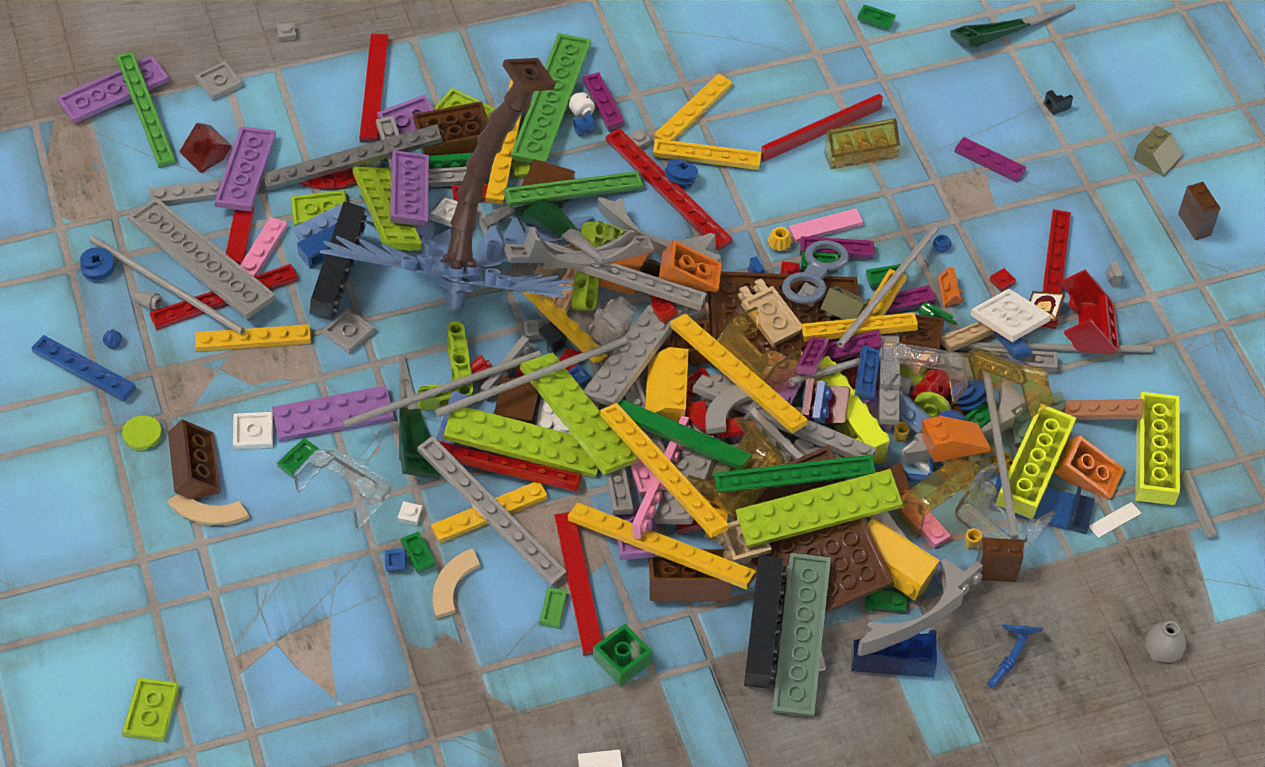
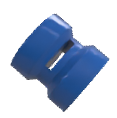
M591 114L572 120L574 130L578 136L586 131L592 132L596 129Z

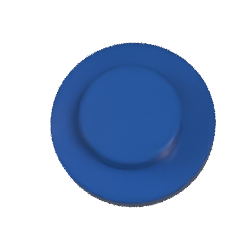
M943 234L938 235L933 240V247L940 252L948 251L951 248L950 238Z

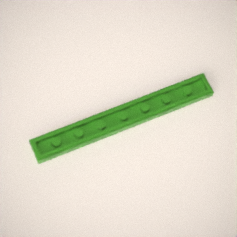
M133 51L117 55V63L158 168L175 164L173 152Z
M635 171L504 188L503 194L508 207L535 204L538 200L550 202L642 190L644 185L639 172Z

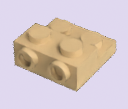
M738 520L728 523V530L716 536L718 544L724 546V558L740 565L751 562L752 558L759 555L769 554L772 550L769 543L747 549Z

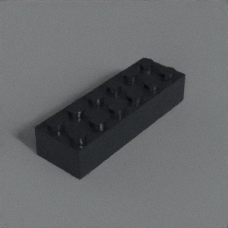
M343 202L330 241L331 243L348 248L336 238V236H339L358 246L360 245L359 239L364 233L367 215H364L365 207ZM325 255L311 297L309 314L328 320L332 319L333 314H337L340 298L342 299L345 283L349 279L350 268L354 264L353 259Z
M759 555L744 686L769 689V683H774L787 566H783L784 558Z

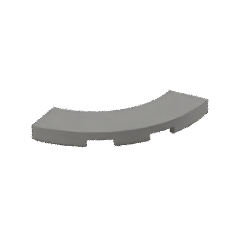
M737 385L720 393L711 402L706 413L707 434L726 432V419L729 411L733 407L753 399Z

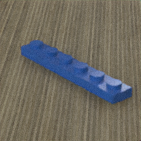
M45 335L31 347L33 353L122 401H125L136 389L135 384Z

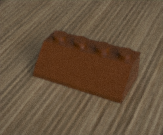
M184 419L180 420L168 432L174 493L189 499L219 495L221 488L214 432Z

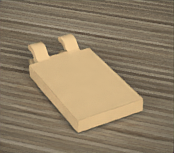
M758 279L754 282L756 285L753 286L757 294L752 295L747 286L739 289L741 293L738 294V297L742 301L741 306L772 347L802 333L800 321L773 286L768 288L762 279Z

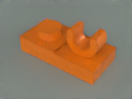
M948 267L938 276L943 305L949 308L954 303L960 305L964 299L960 298L963 292L958 289L955 268Z

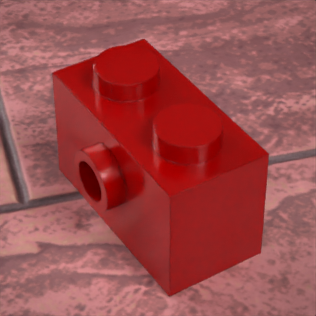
M932 369L915 386L910 396L914 401L917 395L923 392H933L946 398L953 390L954 385L944 370Z

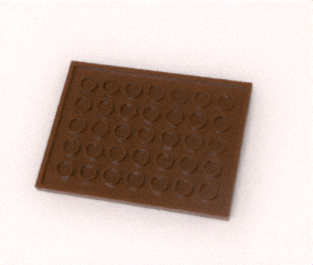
M721 271L719 290L717 292L710 291L712 337L747 367L766 368L774 352L799 362L808 342H804L802 333L772 347L741 306L742 301L738 297V294L741 293L739 289L747 286L751 294L755 295L757 293L753 289V286L756 285L754 282L762 279L768 288L772 286L775 288L801 324L842 320L837 316L835 318L824 314L825 310L820 309L829 288L839 286L859 296L857 277L825 276L823 279L827 288L825 296L811 307L807 304L795 303L783 294L782 284L792 274ZM797 281L790 286V289L798 294L805 282L816 288L818 287L809 281ZM840 338L830 340V343L839 341ZM855 356V357L843 359V360H840V361H836L835 363H836V364L843 363V362H846V361H850V360H853V359L860 358V356H859V357H856V356ZM858 366L843 371L858 372Z
M828 445L786 464L836 458ZM839 479L720 493L733 522L738 520L736 516L737 509L846 480ZM864 518L770 542L771 553L762 555L784 558L783 566H787L780 631L782 630L790 553L831 557L825 614L894 585V581ZM759 556L752 558L750 562L753 570H756V575Z

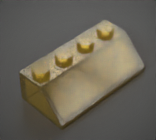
M893 118L827 130L824 154L830 169L898 158L900 139L897 120Z

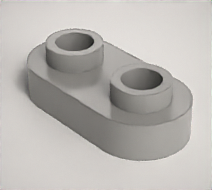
M505 204L482 218L484 225H489V227L492 225L496 226L503 217L504 219L514 215L515 206L508 207Z

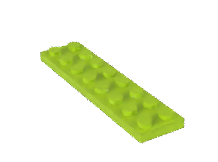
M354 166L353 175L382 243L398 250H421L422 242L414 225L390 222L391 172L389 168Z
M552 352L521 363L520 370L526 375L560 361ZM566 368L530 381L603 475L637 462L638 458L600 416L599 409L584 394L583 389Z
M463 407L449 413L443 436L444 440L596 478L598 467L572 434L468 407Z
M891 469L740 508L736 510V516L748 549L903 507V503Z

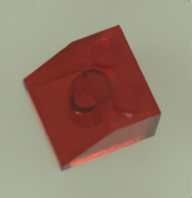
M196 123L179 152L200 173H203L223 161L232 145L211 125Z

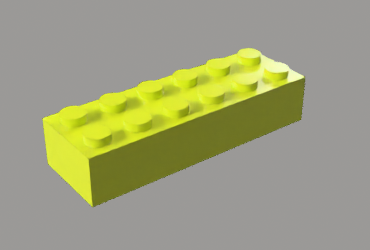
M829 356L823 358L819 369L836 365V363L832 362ZM836 372L816 378L817 383L818 381H825L828 386H848L850 388L846 423L832 425L837 432L875 447L874 463L879 465L885 463L890 442L889 436L886 432L882 431L877 419L873 418L869 413L867 405L862 403L858 396L854 395L855 389L851 388L846 376Z
M1140 392L1138 399L1144 400L1142 419H1136L1135 501L1175 505L1180 493L1179 396Z
M1041 403L1039 404L1008 472L1015 513L1033 520L1072 432L1076 417ZM1001 487L995 505L1006 509Z

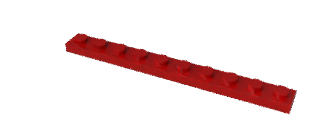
M620 128L606 135L605 141L638 171L702 236L709 233L715 234V249L717 251L732 243L733 238L678 184L670 181L666 177L665 172Z

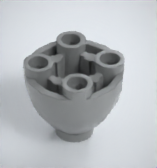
M1165 621L1156 624L1148 631L1145 637V647L1153 661L1170 663L1182 658L1186 649V637L1177 623Z

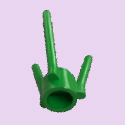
M928 302L922 304L918 311L919 315L939 316L952 324L957 323L951 319L954 318V315Z

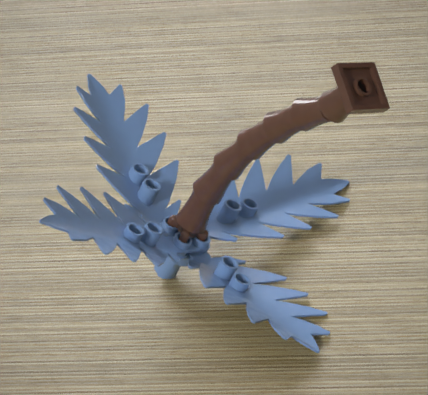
M539 58L505 59L502 66L512 79L513 84L504 97L505 101L491 113L489 124L477 137V147L466 162L467 171L457 190L458 202L450 224L453 226L452 236L451 229H447L431 239L437 222L428 218L427 227H415L422 242L421 250H398L382 243V246L391 253L389 254L359 239L370 250L368 251L344 238L336 236L348 248L324 240V244L331 249L320 250V253L435 275L439 277L438 286L447 289L446 306L451 311H459L464 308L465 292H475V286L563 298L564 295L561 291L573 289V286L558 285L572 282V279L552 282L547 281L556 279L558 276L534 279L543 274L511 278V275H501L500 270L492 268L486 269L485 281L479 278L481 274L479 269L501 265L502 262L508 261L504 251L505 245L524 244L530 227H536L539 236L544 241L561 245V242L552 241L562 240L563 238L532 224L528 225L526 233H524L518 218L514 216L504 235L503 242L495 225H492L483 236L476 253L472 244L473 231L476 229L478 204L482 201L485 181L491 174L496 154L502 150L508 132L514 129L521 114L530 108L534 91L554 90L556 83ZM358 195V197L365 203L363 196ZM365 208V214L371 217L368 209ZM569 210L563 211L569 218ZM593 216L572 218L570 221L578 230H581L582 225L593 219ZM366 221L367 224L376 229L374 222Z

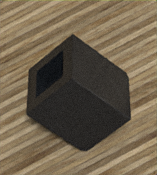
M1053 90L1046 92L1044 105L1052 115H1056L1071 108L1073 96H1057Z
M552 322L538 329L539 334L547 341V351L549 353H556L567 346V336Z

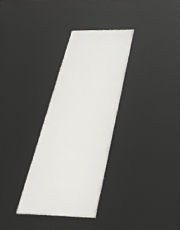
M1130 502L1089 525V528L1099 538L1138 516L1141 512Z

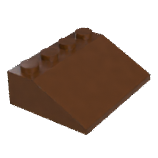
M482 101L412 114L416 130L438 125L442 143L420 149L421 154L429 156L473 153L478 144L477 137L489 124Z
M701 549L724 558L723 551L725 549ZM661 556L648 558L650 601H716L720 603L731 601V583Z

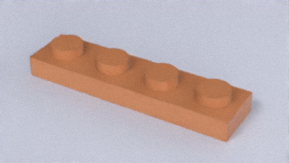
M1066 400L1065 413L1076 417V420L1142 419L1144 400Z

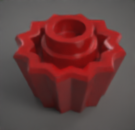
M479 355L471 363L473 373L493 367L490 360H485L483 355ZM486 377V378H483V379H480V380H477V381L487 380L489 377Z

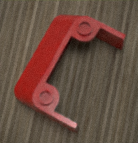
M1086 269L1059 281L1063 289L1069 294V307L1078 314L1079 324L1064 331L1065 336L1072 342L1075 350H1079L1082 353L1114 354L1118 352L1119 342L1116 314L1111 298Z

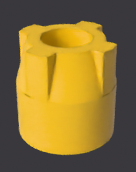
M899 422L898 425H895L893 439L903 443L906 442L910 431L909 425L905 422Z
M972 528L966 532L965 547L967 549H978L982 534L978 529Z

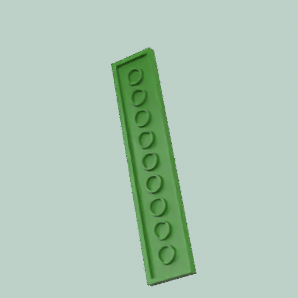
M558 33L545 65V69L556 83L554 90L535 91L530 108L511 152L512 160L532 164L535 159L547 163L590 50L591 39Z

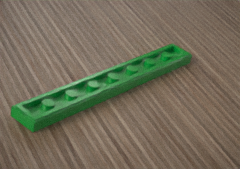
M621 399L618 403L640 428L735 469L743 470L752 460V454L629 401Z
M872 454L717 472L713 475L716 494L862 477L875 473V466Z

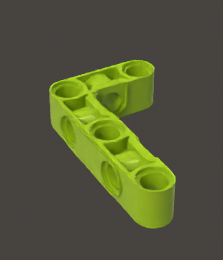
M602 221L585 222L581 229L582 235L594 248L610 243L627 232ZM580 271L575 272L571 300L572 308L575 311H593L596 308L600 278Z
M451 321L447 325V348L452 381L471 375L472 371L464 325L459 321ZM473 382L419 401L417 405L422 410L439 409L448 405L452 391L472 396ZM441 385L421 386L417 390V394Z

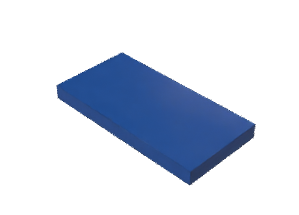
M998 475L989 510L1007 514L1005 508L995 505L1002 487L1001 478ZM1047 487L1033 520L1015 513V517L1067 530L1075 494Z

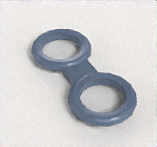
M829 240L817 241L806 248L804 255L809 266L804 272L789 275L782 284L783 294L789 300L799 304H812L820 301L825 296L827 288L823 279L827 272L841 269L847 264L849 258L847 250L837 242ZM827 248L838 252L841 258L833 263H824L816 260L813 257V253L819 249ZM797 281H809L818 287V291L815 294L803 296L794 293L790 286Z

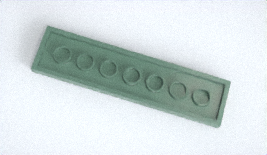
M790 553L772 712L814 717L831 557Z

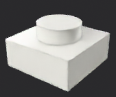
M403 501L398 515V522L417 526L423 511L422 505Z

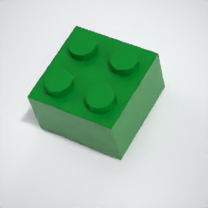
M623 624L593 647V659L621 687L652 663V650L626 624Z

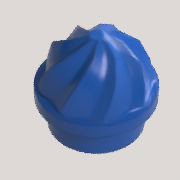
M114 329L107 330L103 336V343L110 349L119 347L122 342V335Z

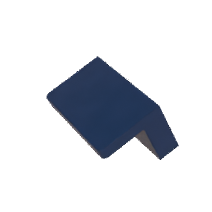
M1078 486L1067 530L1087 534L1095 498L1080 495L1082 487Z

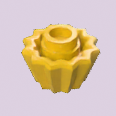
M783 227L773 229L767 239L768 246L779 252L791 248L790 244L793 243L789 230Z

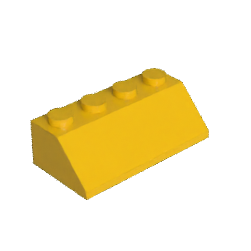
M669 347L653 356L647 368L645 409L678 423L681 416H685L688 349Z
M871 518L867 526L894 581L892 586L915 601L926 591L940 560L875 518Z

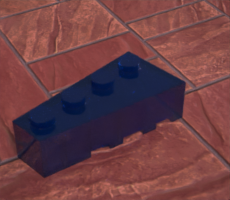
M930 630L926 634L918 633L907 640L863 656L857 654L861 639H856L853 642L851 652V671L934 678L937 666L936 630Z

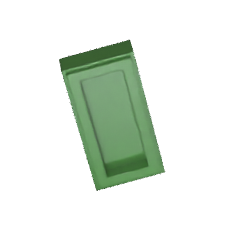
M547 588L539 626L560 628L568 594L567 590Z

